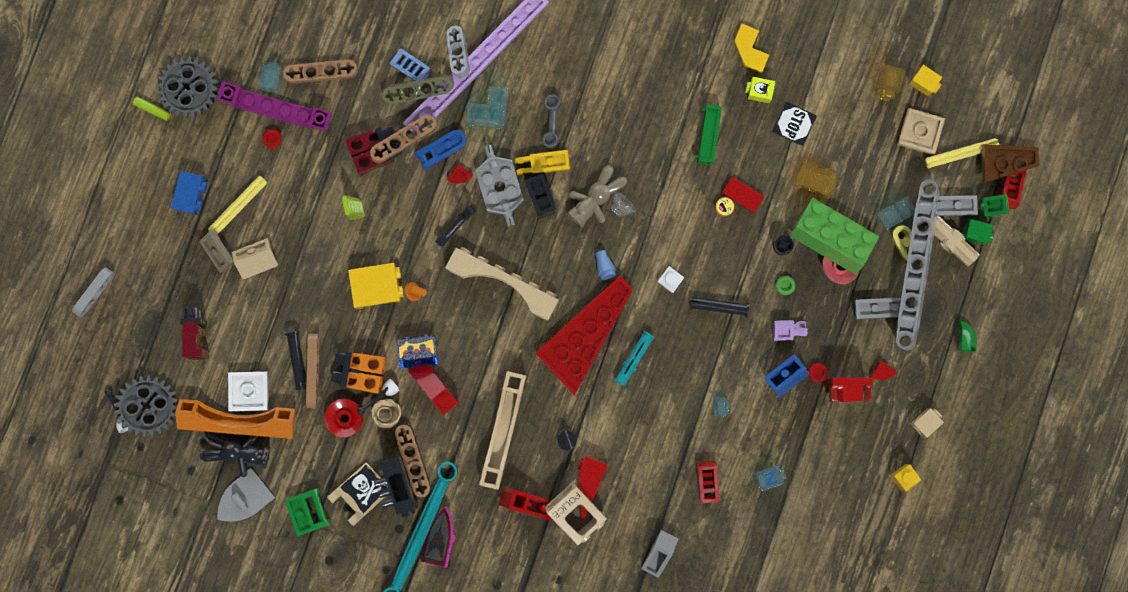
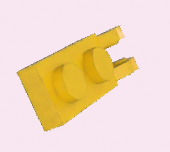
M568 150L530 154V156L515 158V163L518 164L531 161V168L516 170L517 175L570 170Z

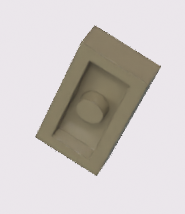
M214 230L208 232L199 241L219 273L226 271L234 263L231 255Z

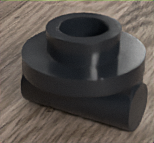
M566 430L560 433L557 442L561 449L568 451L574 449L577 439L572 432Z

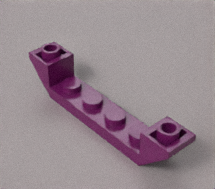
M226 82L221 83L216 99L240 110L311 130L327 131L332 112L315 107L310 109L243 90L240 86Z

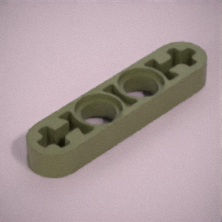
M448 75L390 85L383 91L382 97L386 103L396 104L449 93L454 88V80ZM443 80L445 83L449 84L447 88H445V86H439L438 88L436 87V85H440L443 82ZM424 83L431 85L432 91L430 93L423 90L422 86ZM405 87H411L414 90V95L408 96L405 93ZM390 90L392 93H398L400 91V94L396 95L393 98L392 96H388Z

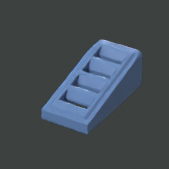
M401 48L389 63L413 81L426 79L431 72V68ZM402 55L405 56L400 65H398L397 61ZM409 59L411 62L406 67V69H404L403 66ZM414 64H416L417 66L410 73L409 70ZM419 68L423 69L420 72V74L416 77L415 74L419 70Z

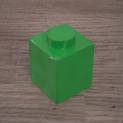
M972 219L968 220L963 234L966 239L965 241L980 245L989 244L994 237L993 225Z

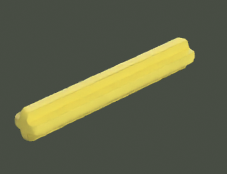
M995 138L927 157L925 164L927 168L967 158L981 154L982 145L984 144L999 145Z
M258 176L208 228L209 232L214 230L218 235L267 184L266 180Z

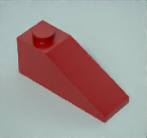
M424 359L408 371L443 415H446L459 404Z
M586 456L585 459L581 458L577 467L580 470L579 489L592 502L608 465ZM580 505L581 518L585 519L588 510L583 505Z
M504 486L499 502L500 506L554 521L545 510V507L552 500Z

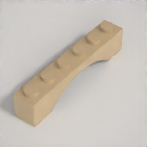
M463 247L461 249L455 248L445 267L446 270L463 279L484 276L505 282L523 297L532 314L549 321L559 302L556 299V294L548 290L546 293L538 290L540 286L529 282V284L523 282V278L515 273H512V275L505 273L506 269L497 264L494 267L487 264L488 260L481 256H478V258L471 256L472 252Z
M507 371L494 430L479 484L481 486L499 490L526 381L525 375Z

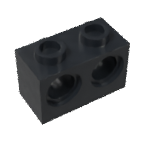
M543 174L525 180V185L538 218L541 219L557 213Z

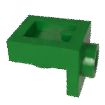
M1008 195L983 198L981 210L985 217L993 218L994 216L1010 214Z

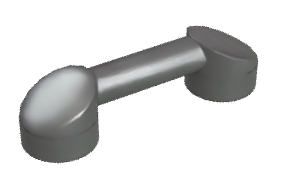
M549 95L545 99V106L549 110L548 133L543 136V143L548 148H554L559 143V138L556 135V118L561 102L556 95Z

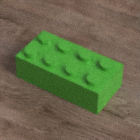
M814 198L808 203L790 234V237L855 275L864 266L879 238L878 235Z

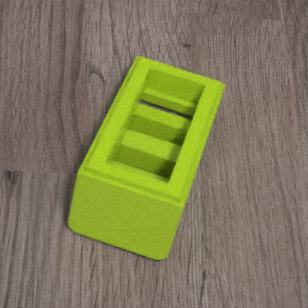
M343 196L342 202L345 215L350 220L364 218L362 201L359 198Z

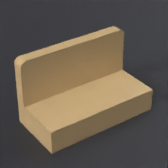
M268 238L232 252L234 264L242 279L278 266Z

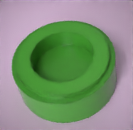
M782 276L777 280L775 288L779 294L786 296L794 291L795 282L789 276Z

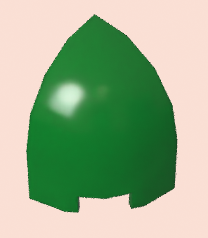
M959 320L957 351L976 352L977 336L975 330L967 322Z

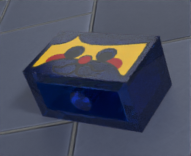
M426 334L416 338L404 337L396 340L400 369L439 364L435 335Z

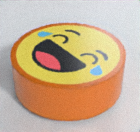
M728 197L720 198L715 204L717 214L722 217L731 215L735 208L734 202Z

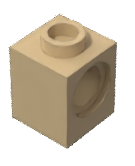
M927 408L910 424L922 438H927L944 422L941 420L942 415L936 409Z

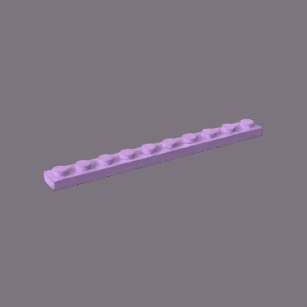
M524 0L468 57L469 74L464 78H457L452 73L450 77L454 80V88L447 94L428 97L403 122V125L406 127L425 115H430L436 119L549 4V1ZM462 65L459 66L458 71H461ZM443 82L440 86L447 88L449 84ZM424 121V125L419 128L420 134L423 128L428 127L432 123L431 121ZM410 129V131H411L415 136H417V133L415 132V130Z

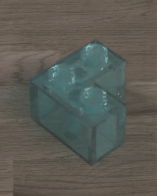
M490 86L487 105L468 102L467 126L505 130L509 88Z

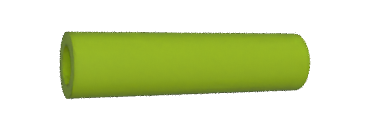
M137 96L133 100L134 106L165 121H168L171 116L169 111Z

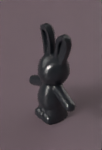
M207 434L205 436L206 443L220 449V451L206 450L201 452L199 457L204 462L222 460L226 463H235L238 461L240 476L246 477L248 474L246 464L262 469L267 468L270 448L252 446L258 439V436L250 435L243 446L235 441L226 442L215 435Z

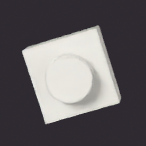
M668 267L658 280V283L673 294L684 277L671 267Z

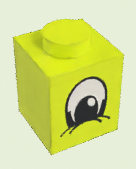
M753 77L751 82H747L745 93H748L747 99L770 103L775 81Z

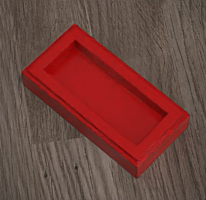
M733 177L722 192L723 195L752 213L756 212L764 199L763 195Z

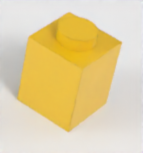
M922 65L910 82V85L929 96L932 92L936 94L942 85L939 83L942 77L925 65Z
M910 464L903 465L890 475L900 490L905 492L921 481Z

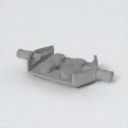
M488 145L490 153L488 147L485 146L487 160L475 170L487 212L503 215L506 219L507 227H511L509 219L512 226L515 225L512 212L524 202L512 160L496 157L492 145ZM503 182L505 190L497 192L494 188L495 184Z

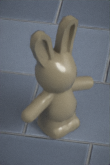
M611 165L603 168L598 181L589 188L588 195L575 191L569 194L570 198L580 202L567 214L581 228L584 227L593 213L599 223H604L605 217L599 205L606 203L611 194L627 184V178L619 177L609 185H606L614 172Z

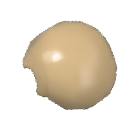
M391 399L378 401L371 410L372 420L381 428L393 427L401 417L400 405Z

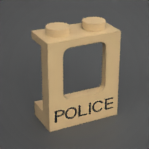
M574 482L545 507L547 514L577 545L581 542H586L590 538L591 533L594 530L600 529L605 524V520H607L604 513L580 491ZM583 505L594 518L580 531L576 532L565 521V517L575 507Z

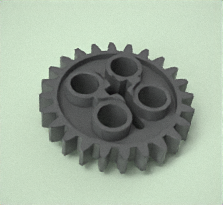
M190 56L187 61L181 57L180 63L174 59V66L167 64L169 70H161L165 74L164 77L158 76L162 83L156 84L161 89L157 94L163 96L159 101L161 103L166 102L163 107L165 109L170 108L169 112L171 114L176 112L177 117H180L183 113L185 119H188L189 114L195 118L197 112L203 116V109L209 112L207 106L215 105L211 100L217 99L214 92L219 91L217 87H214L219 84V81L213 80L217 75L211 73L213 69L210 66L206 68L207 63L205 61L200 64L198 58L193 62ZM193 71L192 77L185 78L186 72ZM178 83V89L171 91L172 84ZM204 84L205 90L200 93L197 92L198 87ZM186 85L190 86L191 89L189 91L186 89ZM186 97H191V102L188 105H183V100Z
M150 375L147 376L146 381L143 380L142 376L139 377V382L132 379L133 384L131 386L125 383L127 389H120L122 396H116L120 403L114 404L116 408H119V410L115 411V415H121L117 421H124L121 426L122 429L129 427L128 434L135 431V437L142 433L143 439L146 438L147 433H150L152 438H154V432L161 435L162 428L168 431L167 424L173 425L174 423L171 418H176V414L173 411H176L177 406H174V404L178 403V399H172L176 393H169L171 385L164 387L165 380L159 384L158 377L151 381ZM147 390L149 395L146 398H141L139 392ZM157 393V396L150 402L153 394ZM159 400L166 402L163 408H157L155 403ZM150 402L151 409H145L140 420L136 421V418L139 417L144 410L142 405H148V403ZM130 406L138 407V411L134 414L127 412ZM147 416L155 418L152 424H145L144 419Z

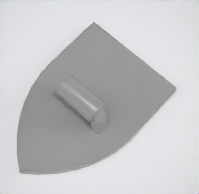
M252 468L247 471L246 477L240 476L225 490L218 507V520L229 522L244 520L256 514L275 498Z

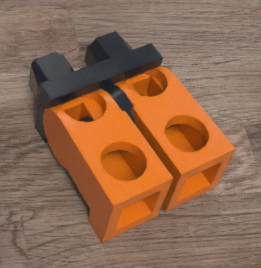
M351 352L336 354L334 364L344 365L343 372L333 371L331 381L340 384L342 387L380 394L384 377L364 374V372L384 375L387 358Z

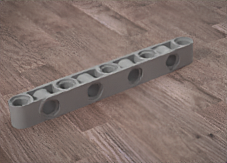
M925 180L921 183L914 214L896 336L897 345L905 351H910L915 347L921 321L938 211L939 188L933 180ZM934 186V191L931 194H926V187ZM923 223L929 225L925 232L919 231V227ZM916 261L923 262L919 270L913 269V264ZM910 299L917 300V304L913 308L907 306V302ZM906 336L910 337V344L902 346V339Z

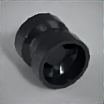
M781 235L773 242V250L780 256L789 254L794 247L792 238L787 235Z

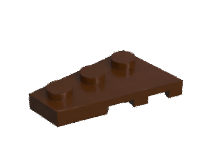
M982 145V183L1039 166V147Z

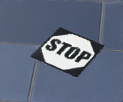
M786 102L772 132L804 146L817 115Z

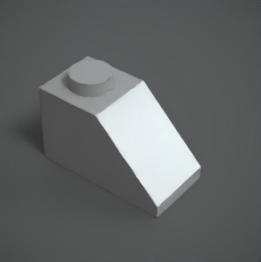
M661 530L641 569L659 578L673 555L678 538Z

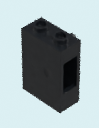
M402 457L381 462L384 478L375 480L374 485L376 488L384 485L388 486V488L378 491L380 498L388 495L391 496V498L380 502L381 507L386 508L394 505L396 515L402 514V517L415 514V509L419 507Z

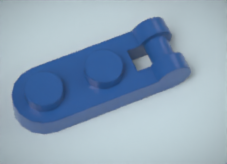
M452 131L417 151L414 155L421 161V167L425 171L461 150L466 144V137L461 131ZM429 152H431L433 158H431L430 160H428V158L426 157V154H428Z

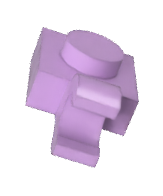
M794 320L774 321V341L793 340L796 335L807 336L808 329L806 328L805 321H799L795 325Z

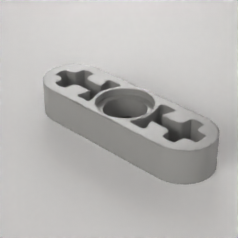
M455 25L451 26L446 32L450 68L457 78H464L470 71L466 37L461 27ZM455 33H458V34H457V40H458V42H456L455 39L453 38V37L455 36ZM457 48H462L463 50L460 55H453ZM458 62H460L461 65L463 66V67L461 68V71H458V69H459V63H458Z
M107 267L103 268L75 304L72 312L80 318L83 317L110 283L114 273Z

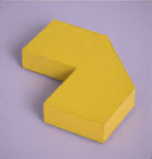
M741 24L734 44L741 56L742 63L745 67L762 73L769 55L752 48L759 30Z

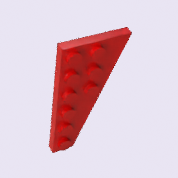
M621 276L614 280L535 353L574 396L633 291Z

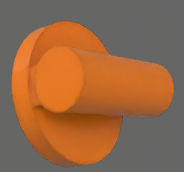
M410 282L405 286V294L410 301H417L420 296L424 297L427 293L426 289L419 287L414 282Z

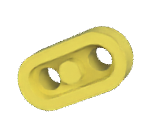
M901 225L893 230L892 240L902 258L907 261V250L910 246L912 231L907 226ZM898 233H903L904 238L900 239Z

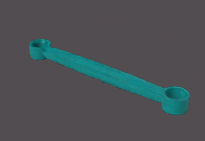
M444 462L439 466V479L410 538L392 585L385 589L384 592L389 590L401 592L427 537L448 483L457 477L458 469L455 464ZM445 465H451L454 468V476L450 479L443 478L441 475V469Z

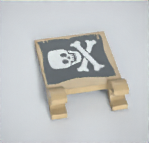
M366 462L327 498L333 504L339 497H342L356 513L348 521L354 526L385 498H380L378 491L388 488V486L375 487L374 481L381 478Z

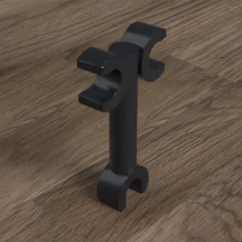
M466 206L465 210L458 215V219L435 242L440 247L444 246L449 238L477 210L472 206Z

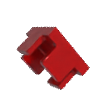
M873 378L827 379L829 402H836V387L838 402L863 401V387L864 402L871 401Z

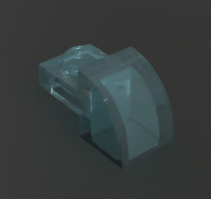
M909 196L878 212L876 215L886 231L915 214V206Z

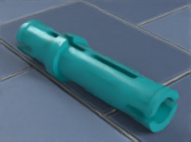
M645 331L643 332L627 361L623 362V367L614 381L625 387L632 373L636 372V366L645 354L654 336ZM644 343V345H643V347L641 348L640 352L638 353L637 357H635L636 354H637V352L639 351L640 347H641L642 344Z

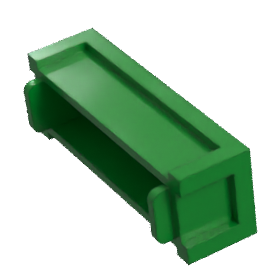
M707 104V107L701 111L705 115L699 155H695V159H698L697 164L712 166L714 163L722 111L721 106Z

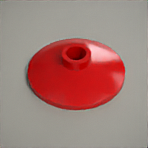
M339 399L331 403L325 412L327 429L338 437H350L356 434L363 424V415L357 412L360 406L349 399ZM346 414L348 416V420L346 422H343L341 418L343 415Z

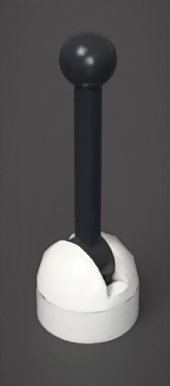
M391 379L386 381L382 387L383 392L364 407H359L357 410L358 414L363 415L367 408L384 395L392 396L399 391L396 384Z
M106 389L104 393L109 397L114 410H119L114 406L115 400L112 396V390ZM124 421L116 422V427L119 433H124L128 431L129 427H126L124 429H122L121 427Z

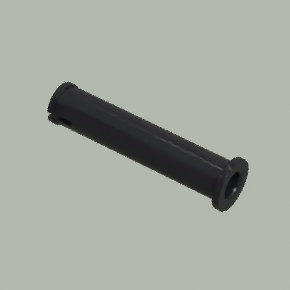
M692 296L690 309L745 315V318H747L749 303L741 304Z
M300 331L284 334L287 336L296 390H301L300 381L302 389H306L307 386L298 336Z

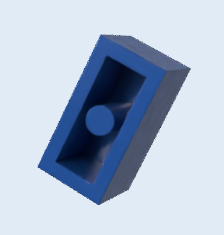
M180 171L171 208L175 211L197 216L198 211L200 212L203 206L202 195L206 193L208 187L206 178Z
M794 354L764 379L780 398L806 378L809 372Z

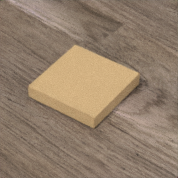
M908 108L897 145L934 156L945 118Z

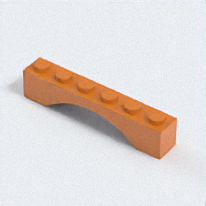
M180 399L175 412L177 429L293 439L296 428L295 409L275 407L270 411L260 414L235 415L213 409L198 400Z

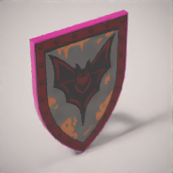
M444 507L434 518L425 540L421 562L446 568L452 542L455 541L453 522L447 507Z

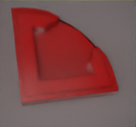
M457 164L447 181L454 184H462L469 181L473 174Z
M880 361L870 378L886 380L893 377L897 371Z

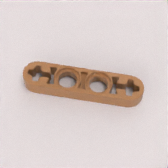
M352 60L289 65L284 69L283 75L289 83H306L353 78L358 73V68ZM349 64L352 68H354L351 70V73H347L346 70H341L342 74L339 75L338 65H340L341 69L347 68V65ZM328 66L335 67V73L331 76L325 74V69ZM315 68L316 75L308 77L306 75L307 69ZM300 69H302L304 78H301L300 74L294 75L293 79L287 75L291 73V70H294L295 73H301Z
M425 115L374 145L370 151L372 161L382 163L431 134L436 128V120L430 115ZM425 120H426L427 122H430V121H431V122H432V124H431V126H430L431 128H430V129H429L428 127L423 128V129L421 130V132H422L423 134H420L419 128L424 125V121H425ZM408 130H415L417 136L414 139H409L406 136ZM397 139L401 145L399 148L393 149L390 146V141ZM386 144L387 149L391 153L388 154V151L386 150L382 153V158H380L379 156L375 157V150H378L379 152L384 150L385 146L383 145Z
M317 333L308 334L306 406L313 409L318 407L320 338Z
M400 425L395 430V437L412 490L417 497H425L430 493L431 488L413 430L408 425ZM402 428L409 431L407 439L408 441L412 439L413 443H407L402 446L401 442H405L404 437L399 436ZM412 446L415 449L413 457L405 455L406 447ZM415 464L421 467V473L418 476H414L410 472L411 467ZM424 476L425 480H421L422 485L427 486L424 494L420 491L417 492L416 488L419 487L418 481L414 483L413 479Z

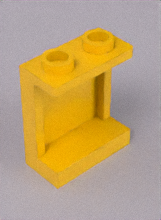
M395 263L348 270L355 309L401 302V297H404L403 287L399 286L398 279L401 278L400 267H396Z

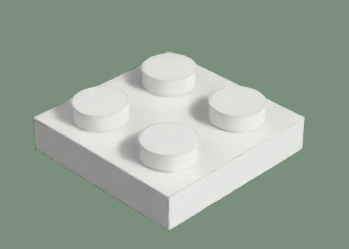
M268 372L228 373L229 411L268 410Z

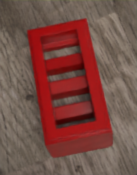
M1026 171L1012 174L1013 176L1020 177L1019 180L1010 177V175L1004 177L1000 195H1008L1009 209L1015 210L1020 205Z
M715 461L697 462L700 503L720 502L717 463ZM712 469V471L702 472V470ZM713 476V479L703 480V477ZM711 484H714V487H708V488H704V487H703V485H711ZM714 492L715 495L704 496V493Z

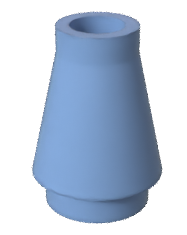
M606 250L595 253L598 276L601 277V280L615 277L616 269Z

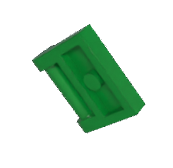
M319 488L285 499L297 536L331 525L319 497ZM309 497L312 498L320 521L316 524L306 500Z

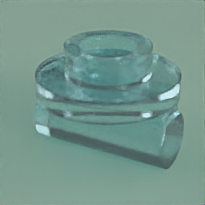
M714 397L713 416H726L730 410V403L727 398Z

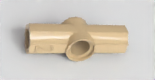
M937 215L934 236L940 241V245L947 252L954 254L969 267L980 254L965 241V237L958 230L952 229Z

